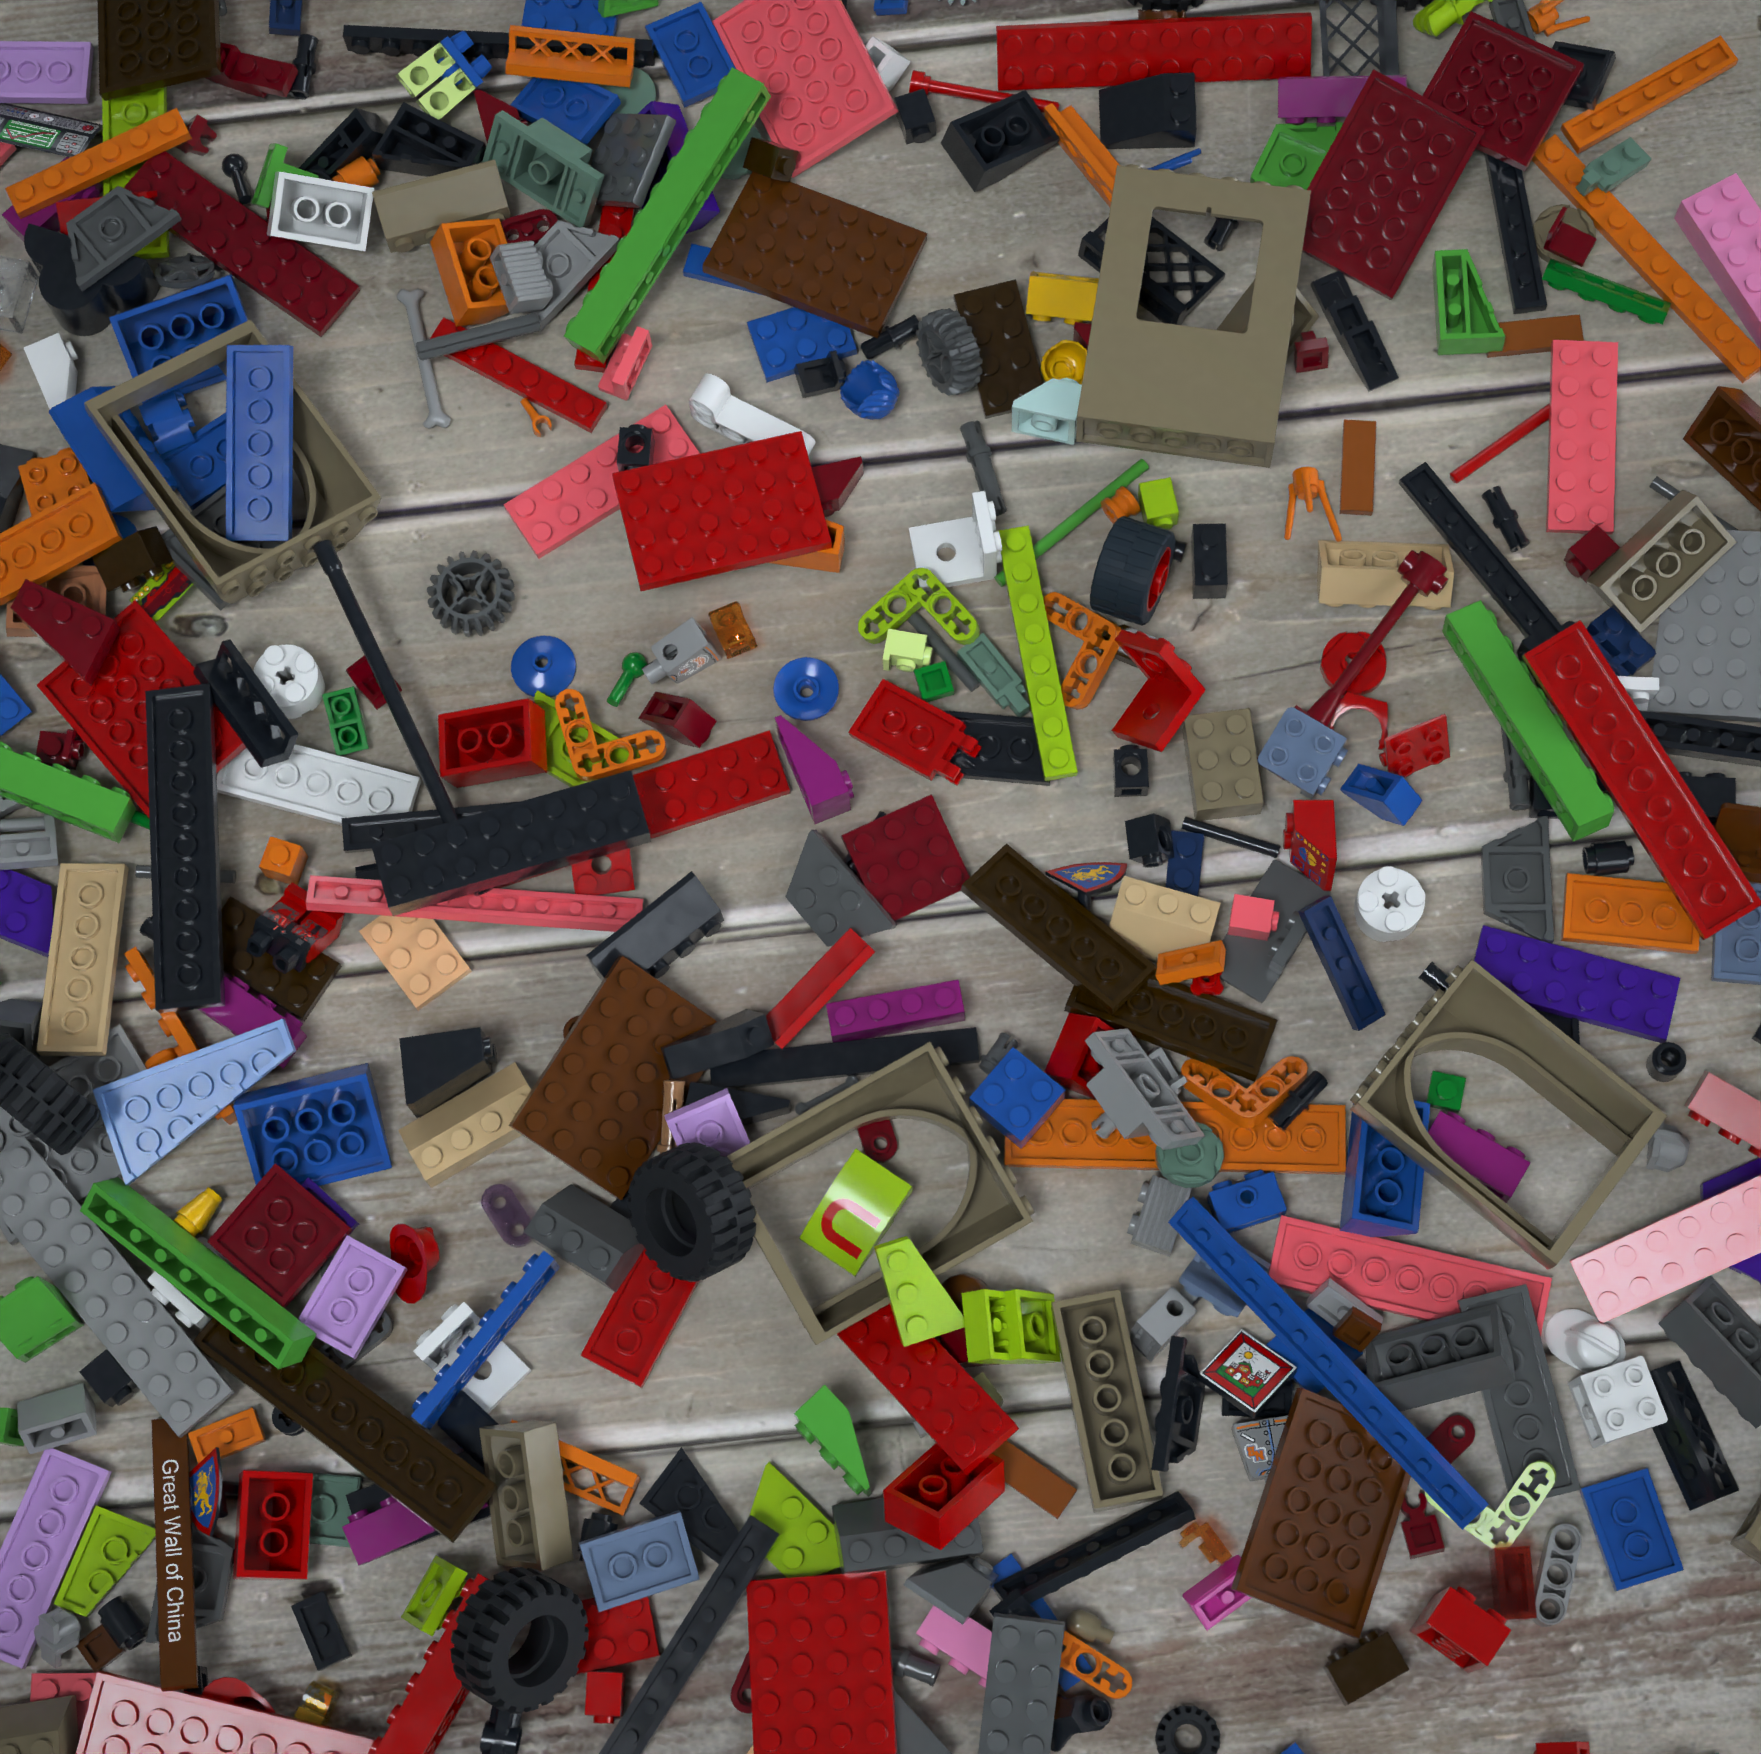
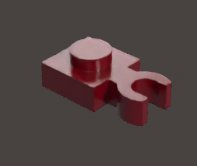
M1418 1493L1419 1507L1415 1509L1408 1507L1405 1497L1401 1506V1512L1410 1519L1409 1521L1401 1522L1410 1560L1445 1551L1435 1514L1425 1517L1427 1500L1423 1493Z

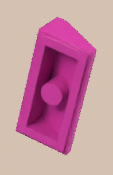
M1239 1555L1233 1556L1182 1595L1207 1631L1252 1598L1231 1590L1241 1560Z

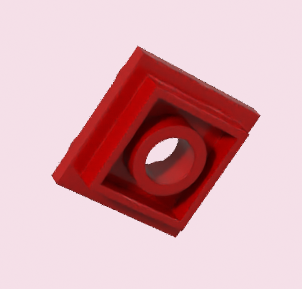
M630 849L605 855L610 859L611 864L603 872L593 869L591 865L593 859L571 865L575 894L601 895L635 890Z

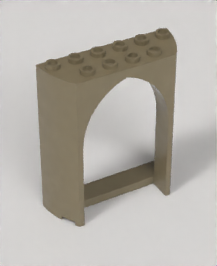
M251 319L84 402L88 416L217 595L223 601L231 604L248 595L254 597L260 594L267 585L274 581L282 582L293 574V571L302 566L307 568L314 565L318 558L313 547L321 541L331 540L336 552L343 549L347 542L354 539L364 526L377 516L378 511L376 509L381 501L379 493L294 378L293 469L299 478L304 492L306 521L298 536L275 548H256L241 545L215 534L202 525L185 508L118 414L217 364L227 377V345H269Z
M1471 959L1464 968L1457 965L1445 980L1450 985L1444 992L1439 988L1430 1000L1424 1004L1416 1014L1415 1019L1405 1028L1395 1044L1385 1053L1375 1069L1361 1083L1359 1089L1350 1099L1354 1103L1350 1110L1549 1270L1559 1263L1667 1115ZM1456 1050L1473 1053L1495 1061L1518 1076L1616 1155L1553 1240L1548 1238L1454 1162L1434 1142L1418 1115L1412 1096L1411 1066L1413 1057L1432 1051Z
M931 1042L726 1156L733 1163L732 1167L734 1170L740 1171L744 1177L742 1181L745 1187L751 1189L846 1134L874 1122L891 1119H913L931 1123L949 1131L966 1144L969 1170L965 1193L956 1213L939 1234L917 1249L936 1277L1033 1222L1031 1215L1035 1213L1026 1196L1019 1197L1014 1189L1017 1180L1008 1165L1002 1168L997 1157L1000 1151L991 1136L985 1138L980 1129L983 1121L974 1106L968 1108L963 1098L966 1092L957 1076L951 1078L945 1066L949 1062L939 1046L934 1049ZM756 1211V1216L753 1218V1222L756 1223L754 1238L815 1345L890 1303L880 1270L811 1309Z

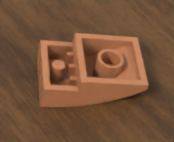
M76 565L40 584L42 587L106 616L107 588L96 566ZM15 598L7 602V637H38L10 608Z

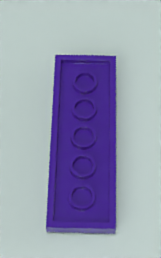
M1485 925L1482 926L1474 961L1532 1008L1570 1019L1573 1017L1581 1022L1655 1042H1666L1680 983L1679 977Z

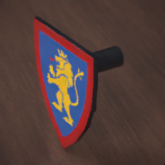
M1090 862L1073 864L1046 871V875L1078 891V902L1091 912V896L1111 891L1112 886L1121 881L1123 876L1126 875L1127 863Z
M215 1447L190 1471L192 1522L199 1531L208 1536H213L218 1518H224L228 1515L225 1495L238 1496L239 1482L222 1480L221 1459L218 1447Z

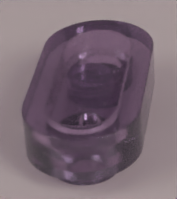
M495 1184L488 1187L481 1198L482 1208L506 1244L514 1248L528 1245L532 1239L525 1233L518 1237L512 1235V1230L515 1226H523L525 1230L531 1221L513 1191L503 1184ZM504 1198L506 1200L505 1206L500 1209L495 1208L494 1202L496 1199Z

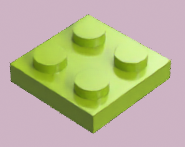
M435 1555L401 1618L433 1637L435 1631L442 1628V1624L448 1615L447 1610L453 1599L460 1596L466 1583L465 1577L468 1573Z

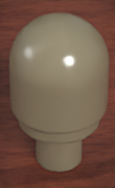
M1084 1610L1072 1611L1068 1614L1065 1621L1067 1632L1086 1643L1088 1641L1093 1643L1097 1639L1110 1644L1114 1635V1631L1101 1626L1102 1620L1098 1619V1616Z

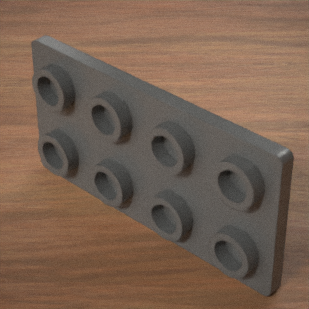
M1273 860L1250 897L1275 900L1273 911L1279 912L1276 932L1270 931L1267 941L1226 934L1222 940L1226 948L1224 972H1222L1220 979L1259 1003H1263L1307 934L1298 911L1325 895L1330 896V892L1322 890L1313 881L1278 860Z

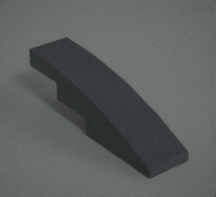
M1336 271L1313 281L1310 286L1320 307L1368 392L1398 380L1399 377L1373 321H1368L1357 295L1353 296L1343 273Z

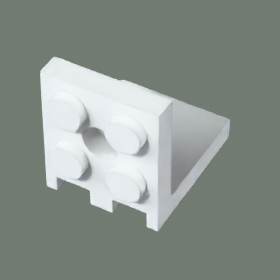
M985 491L972 493V517L909 528L915 567L928 569L945 587L992 580L997 575V563L1002 562V544L999 531L996 532L993 501L987 502ZM946 547L951 548L955 552V557L950 561H942L937 556L938 551ZM919 578V587L924 591L931 590L926 583L927 579L923 581Z
M465 1302L460 1306L457 1304L451 1306L441 1317L443 1322L434 1331L432 1329L427 1330L416 1342L418 1347L413 1352L436 1373L447 1363L451 1366L459 1356L456 1351L461 1343L468 1336L474 1338L482 1328L478 1325L481 1319ZM503 1341L499 1343L486 1360L492 1367L490 1376L484 1380H478L473 1376L463 1388V1391L488 1414L531 1372Z

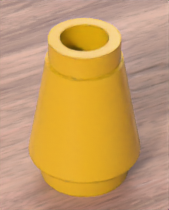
M207 1187L204 1192H201L176 1212L177 1217L173 1221L193 1237L198 1233L202 1234L223 1199L214 1190Z

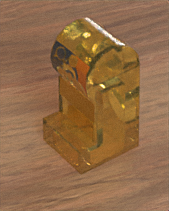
M313 1680L307 1687L293 1718L327 1726L338 1701L339 1692Z

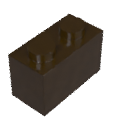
M157 526L139 530L92 556L108 592L122 589L123 593L134 590L141 586L139 580L144 577L146 580H150L163 574L164 570L162 567L173 562Z
M1377 1630L1359 1639L1361 1647L1351 1653L1345 1647L1327 1657L1331 1664L1323 1669L1344 1706L1349 1705L1410 1670L1388 1632L1379 1635Z

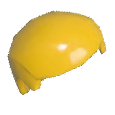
M1062 340L1048 349L1042 357L1040 369L1044 381L1047 382L1052 378L1058 380L1070 378L1082 385L1087 349L1079 342Z

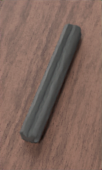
M531 313L416 343L417 355L423 361L538 332L541 329L539 317L536 313Z

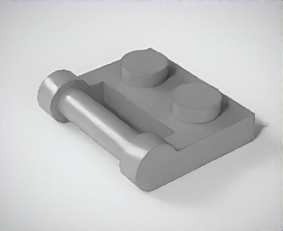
M44 814L43 817L0 820V833L45 829V832L0 835V870L58 866L54 817Z

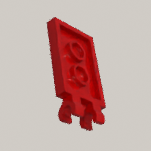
M885 679L881 680L848 732L852 738L926 779L932 781L935 775L939 774L956 786H958L964 776L958 766L950 763L958 748L972 758H976L982 748L978 745V740L963 733L966 728L963 721Z

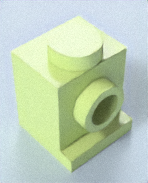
M888 629L882 659L883 670L890 671L891 665H895L899 670L913 672L915 669L929 666L933 647L927 645V635Z

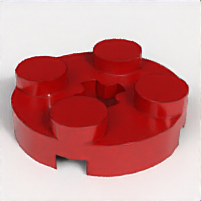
M1358 631V633L1343 632L1334 636L1326 644L1322 653L1320 671L1328 686L1332 688L1347 668L1348 663L1346 659L1348 657L1350 659L1355 657L1370 634ZM1382 644L1379 645L1343 695L1350 692L1362 696L1372 692L1381 684L1387 667L1386 653Z

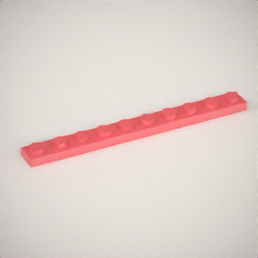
M310 875L306 910L393 916L388 908L381 880ZM493 888L479 896H475L472 893L395 916L616 932L643 910V899Z

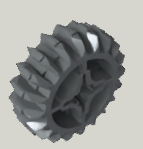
M951 308L936 310L922 317V321L918 322V330H916L918 337L916 345L919 347L920 353L918 355L922 359V366L927 371V377L932 379V385L938 387L941 393H946L948 396L963 394L976 387V384L980 382V375L982 374L980 364H982L983 360L979 355L981 349L977 346V338L972 334V327L967 326L966 319L961 317L957 310L953 311Z
M475 550L472 551L470 558H466L464 552L460 551L459 560L454 561L452 557L448 556L447 562L449 565L447 567L438 564L437 570L440 575H431L430 577L431 583L434 585L427 587V593L431 596L427 602L430 608H434L432 612L433 617L441 619L440 624L443 628L446 629L451 626V631L455 635L463 628L464 635L468 638L472 634V630L476 629L478 635L482 636L484 633L482 628L488 626L491 631L496 629L493 623L495 620L500 623L505 622L502 612L511 613L512 606L508 602L515 600L514 592L510 591L515 587L512 579H508L510 576L509 570L507 568L501 569L502 564L499 559L491 562L490 554L487 553L479 559V555ZM476 573V574L473 575L472 577H468V578H467V577H463L464 575H467V574ZM493 580L496 583V594L490 603L485 594L489 589L488 585ZM453 585L457 594L453 598L454 603L448 607L446 596L450 586ZM464 590L466 592L472 590V593L476 590L478 597L475 595L470 597V594L466 597ZM471 610H479V611H480V612L475 613V614H467V613H468L469 611H471Z

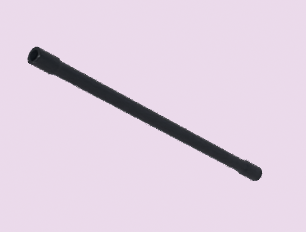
M331 540L321 541L314 545L313 550L324 573L331 582L443 824L458 820L459 817L345 576L337 552ZM489 888L482 891L480 890L478 892H475L474 895L479 896L485 894L493 888Z

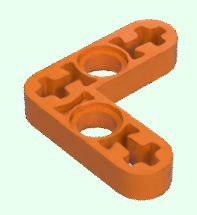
M1051 592L1043 598L1047 620L1084 641L1061 684L1064 705L1080 710L1087 707L1116 655L1120 646L1115 641V638L1122 629L1116 623L1063 594ZM1056 603L1065 610H1068L1066 616L1052 609L1053 605ZM1085 613L1088 617L1087 625L1084 629L1077 630L1075 627L1076 618L1080 614ZM1104 631L1111 635L1108 641L1102 637ZM1096 646L1104 650L1103 654L1093 650ZM1095 656L1097 667L1094 672L1087 674L1085 662L1088 658ZM1079 676L1088 679L1087 684L1078 680ZM1073 689L1080 693L1078 699L1071 695Z
M565 689L556 696V712L574 772L579 779L586 782L598 780L656 763L665 756L667 751L665 739L662 734L655 730H646L597 745L587 707L581 693L574 689ZM567 699H572L574 703H578L574 705L578 719L571 720L568 709L562 708L566 706ZM575 728H585L588 731V737L584 742L575 743L570 739V734ZM653 740L654 744L660 743L655 748L656 752L650 753L648 749L638 751L640 758L635 759L632 744L636 743L637 750L647 747L646 741ZM623 748L629 752L628 759L624 763L617 764L611 761L610 756L615 749ZM604 753L608 767L603 768L602 762L592 765V771L586 772L585 768H579L584 765L583 760L587 758L592 763L601 761L599 754Z
M1294 1056L1285 1057L1246 1089L1216 1067L1195 1059L1185 1061L1181 1068V1075H1184L1188 1081L1182 1085L1185 1089L1242 1128H1253L1265 1120L1289 1096L1287 1092L1289 1090L1294 1091L1307 1078L1308 1072L1307 1064L1303 1059ZM1221 1088L1228 1090L1231 1094L1227 1097H1218L1213 1094V1091ZM1274 1088L1279 1093L1270 1097L1263 1095L1261 1090Z
M1064 1630L1063 1646L1066 1648L1061 1655L1060 1668L1108 1698L1121 1699L1125 1697L1132 1688L1130 1673L1119 1664ZM1083 1653H1088L1095 1658L1096 1667L1090 1674H1083L1077 1670L1076 1659ZM1103 1662L1109 1665L1105 1673L1112 1677H1115L1118 1673L1124 1676L1122 1679V1683L1126 1685L1124 1691L1117 1689L1115 1692H1111L1109 1690L1110 1682L1102 1677L1100 1684L1092 1680L1100 1672Z

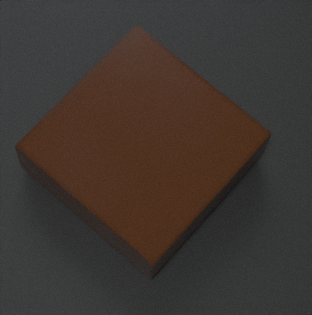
M1352 1306L1334 1326L1332 1335L1357 1351L1362 1352L1379 1334L1382 1324Z
M102 1625L81 1639L76 1646L94 1673L104 1669L126 1652L124 1648L119 1649Z

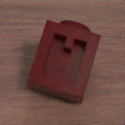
M67 729V733L40 731L35 756L42 760L41 763L51 767L53 763H56L67 769L76 770L77 761L81 760L84 754V742L76 731Z

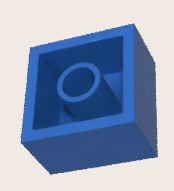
M1012 1047L969 1097V1106H974L980 1116L1022 1149L1065 1099L1066 1090L1017 1049Z

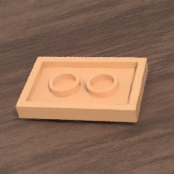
M380 915L359 931L418 1011L472 972L433 919Z

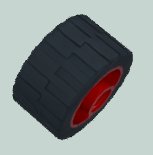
M1125 516L1118 518L1108 533L1097 561L1090 593V606L1092 610L1141 626L1145 625L1153 616L1169 576L1175 551L1174 533Z

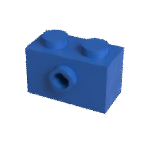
M1258 1170L1245 1175V1181L1232 1184L1231 1180H1227L1212 1186L1213 1191L1208 1192L1207 1195L1212 1216L1229 1234L1280 1218L1281 1215L1285 1216L1287 1208L1274 1172L1265 1174L1264 1170Z

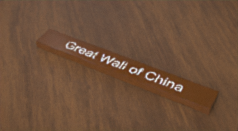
M164 1419L151 1420L160 1684L162 1692L198 1688L188 1433L182 1438L178 1437Z

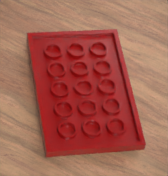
M802 431L612 473L640 591L832 548L830 534Z
M134 600L114 618L121 630L92 686L85 682L68 664L62 662L40 681L37 687L149 818L145 691L199 685L201 683L193 673L195 667L143 607ZM214 703L217 774L239 755L246 746Z
M884 1570L752 1580L747 1587L754 1754H897L887 1572Z

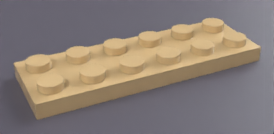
M60 864L37 1043V1052L40 1056H106L129 870L126 864Z

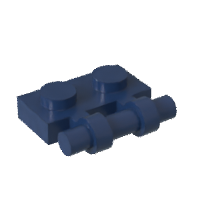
M1612 606L1586 628L1616 676L1634 675L1657 654L1655 649Z

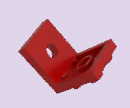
M1121 630L1115 641L1148 679L1111 731L1120 739L1162 752L1206 689L1191 673L1192 667L1174 653L1175 647L1164 638H1158V640L1150 638L1140 631L1132 633ZM1159 712L1154 718L1151 719V717L1155 713Z

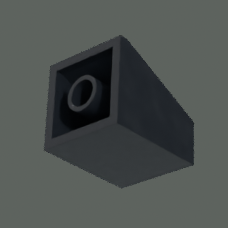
M481 1027L399 1038L406 1105L416 1118L427 1114L493 1074L492 1064H497L495 1044H492L490 1036L486 1037Z

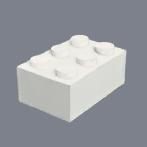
M275 172L267 235L365 252L374 188L285 172Z

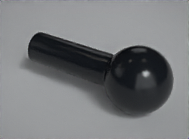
M233 153L223 159L222 170L227 177L232 178L239 202L241 204H248L251 202V195L244 177L247 164L241 155Z

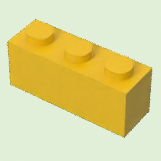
M1031 271L1026 314H1031L1032 319L1037 321H1051V317L1064 318V323L1072 325L1075 322L1083 323V320L1092 321L1099 278Z

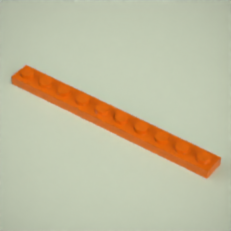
M1554 134L1542 143L1532 161L1577 209L1579 208L1588 214L1593 220L1595 228L1664 301L1671 303L1670 307L1726 367L1742 383L1761 370V350L1610 191L1605 193L1598 187L1586 196H1583L1575 188L1582 180L1581 177L1585 175L1583 170L1586 166L1559 137Z

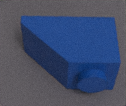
M1362 764L1356 766L1340 788L1345 795L1380 819L1401 826L1407 823L1423 801L1403 776Z

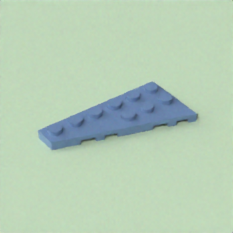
M280 1019L92 1089L125 1185H130L296 1052L285 1019Z

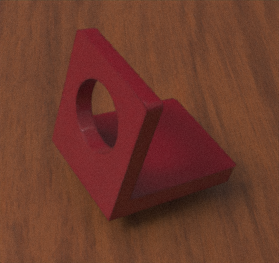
M1562 207L1548 233L1543 249L1582 267L1597 239L1564 223L1563 219L1567 208Z

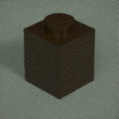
M752 137L743 168L771 179L790 182L796 167L799 151L773 141Z

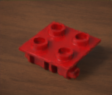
M1446 714L1385 738L1384 753L1379 754L1382 765L1384 767L1387 766L1389 773L1407 777L1413 772L1430 765L1439 764L1443 760L1450 758Z

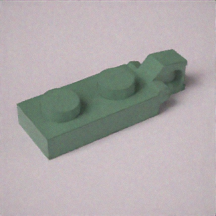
M1629 137L1590 162L1583 170L1585 175L1581 177L1582 180L1575 188L1583 196H1586L1598 187L1607 193L1647 167L1652 158Z
M984 633L980 634L973 643L965 645L957 651V656L996 704H999L1002 709L1009 706L1017 717H1023L1030 712V705L1022 696L1026 693L1023 681Z

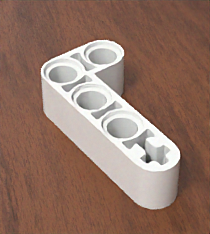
M709 373L704 374L689 399L691 415L697 422L739 444L802 431L732 396L726 382ZM802 431L809 455L816 442L809 434Z

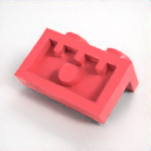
M637 326L633 336L625 333L622 334L599 382L598 387L600 391L626 401L628 400L652 348L649 330Z

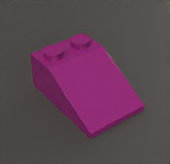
M781 715L775 717L778 738L814 824L850 811V799L854 798V794L852 791L853 785L847 771L843 770L840 772L838 764L834 759Z

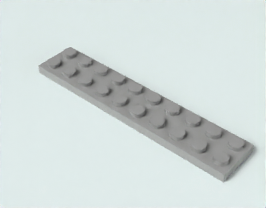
M24 1135L21 1136L0 1154V1218L176 1435L182 1438L235 1392L202 1351L193 1343V1340L166 1307L150 1293L152 1290L103 1230L80 1212L82 1207L80 1202Z

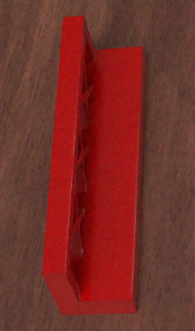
M851 928L836 941L766 1015L772 1038L781 1049L795 1037L876 952Z

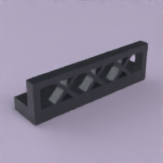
M230 639L222 641L216 659L196 664L193 671L194 675L201 684H211L214 703L261 768L289 760L299 735L233 642ZM228 657L231 660L232 667L227 662ZM280 729L285 735L284 739L281 737Z
M1677 1361L1650 1371L1668 1418L1666 1423L1652 1427L1689 1510L1691 1511L1739 1491L1681 1362ZM1667 1373H1672L1674 1380L1677 1384V1389L1672 1385V1382ZM1685 1408L1689 1410L1692 1421L1688 1419L1684 1411ZM1700 1440L1704 1443L1707 1449V1454L1703 1452L1700 1446ZM1715 1473L1719 1475L1720 1480L1724 1486V1489L1722 1490L1720 1489L1718 1482L1715 1478Z

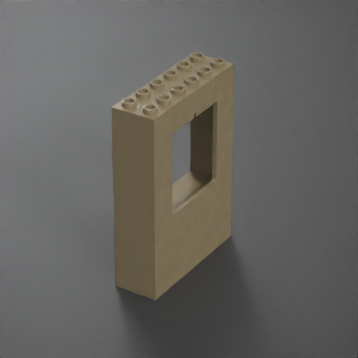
M1134 164L1126 166L1117 165L1077 412L1076 442L1270 468L1311 190H1304L1296 185L1287 187L1272 186L1264 181H1256L1254 183L1242 182L1233 177L1211 178L1201 173L1180 174L1164 168L1149 170ZM1154 210L1206 216V212H1209L1211 217L1262 224V235L1246 333L1139 320L1136 317Z

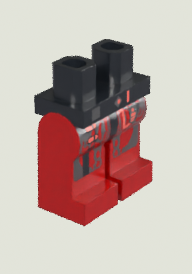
M291 882L285 888L284 895L272 908H268L263 915L261 914L255 920L253 933L248 939L246 950L255 957H261L265 952L272 955L274 968L283 974L288 973L292 969L301 972L307 963L316 958L339 937L345 913L306 910L307 891Z

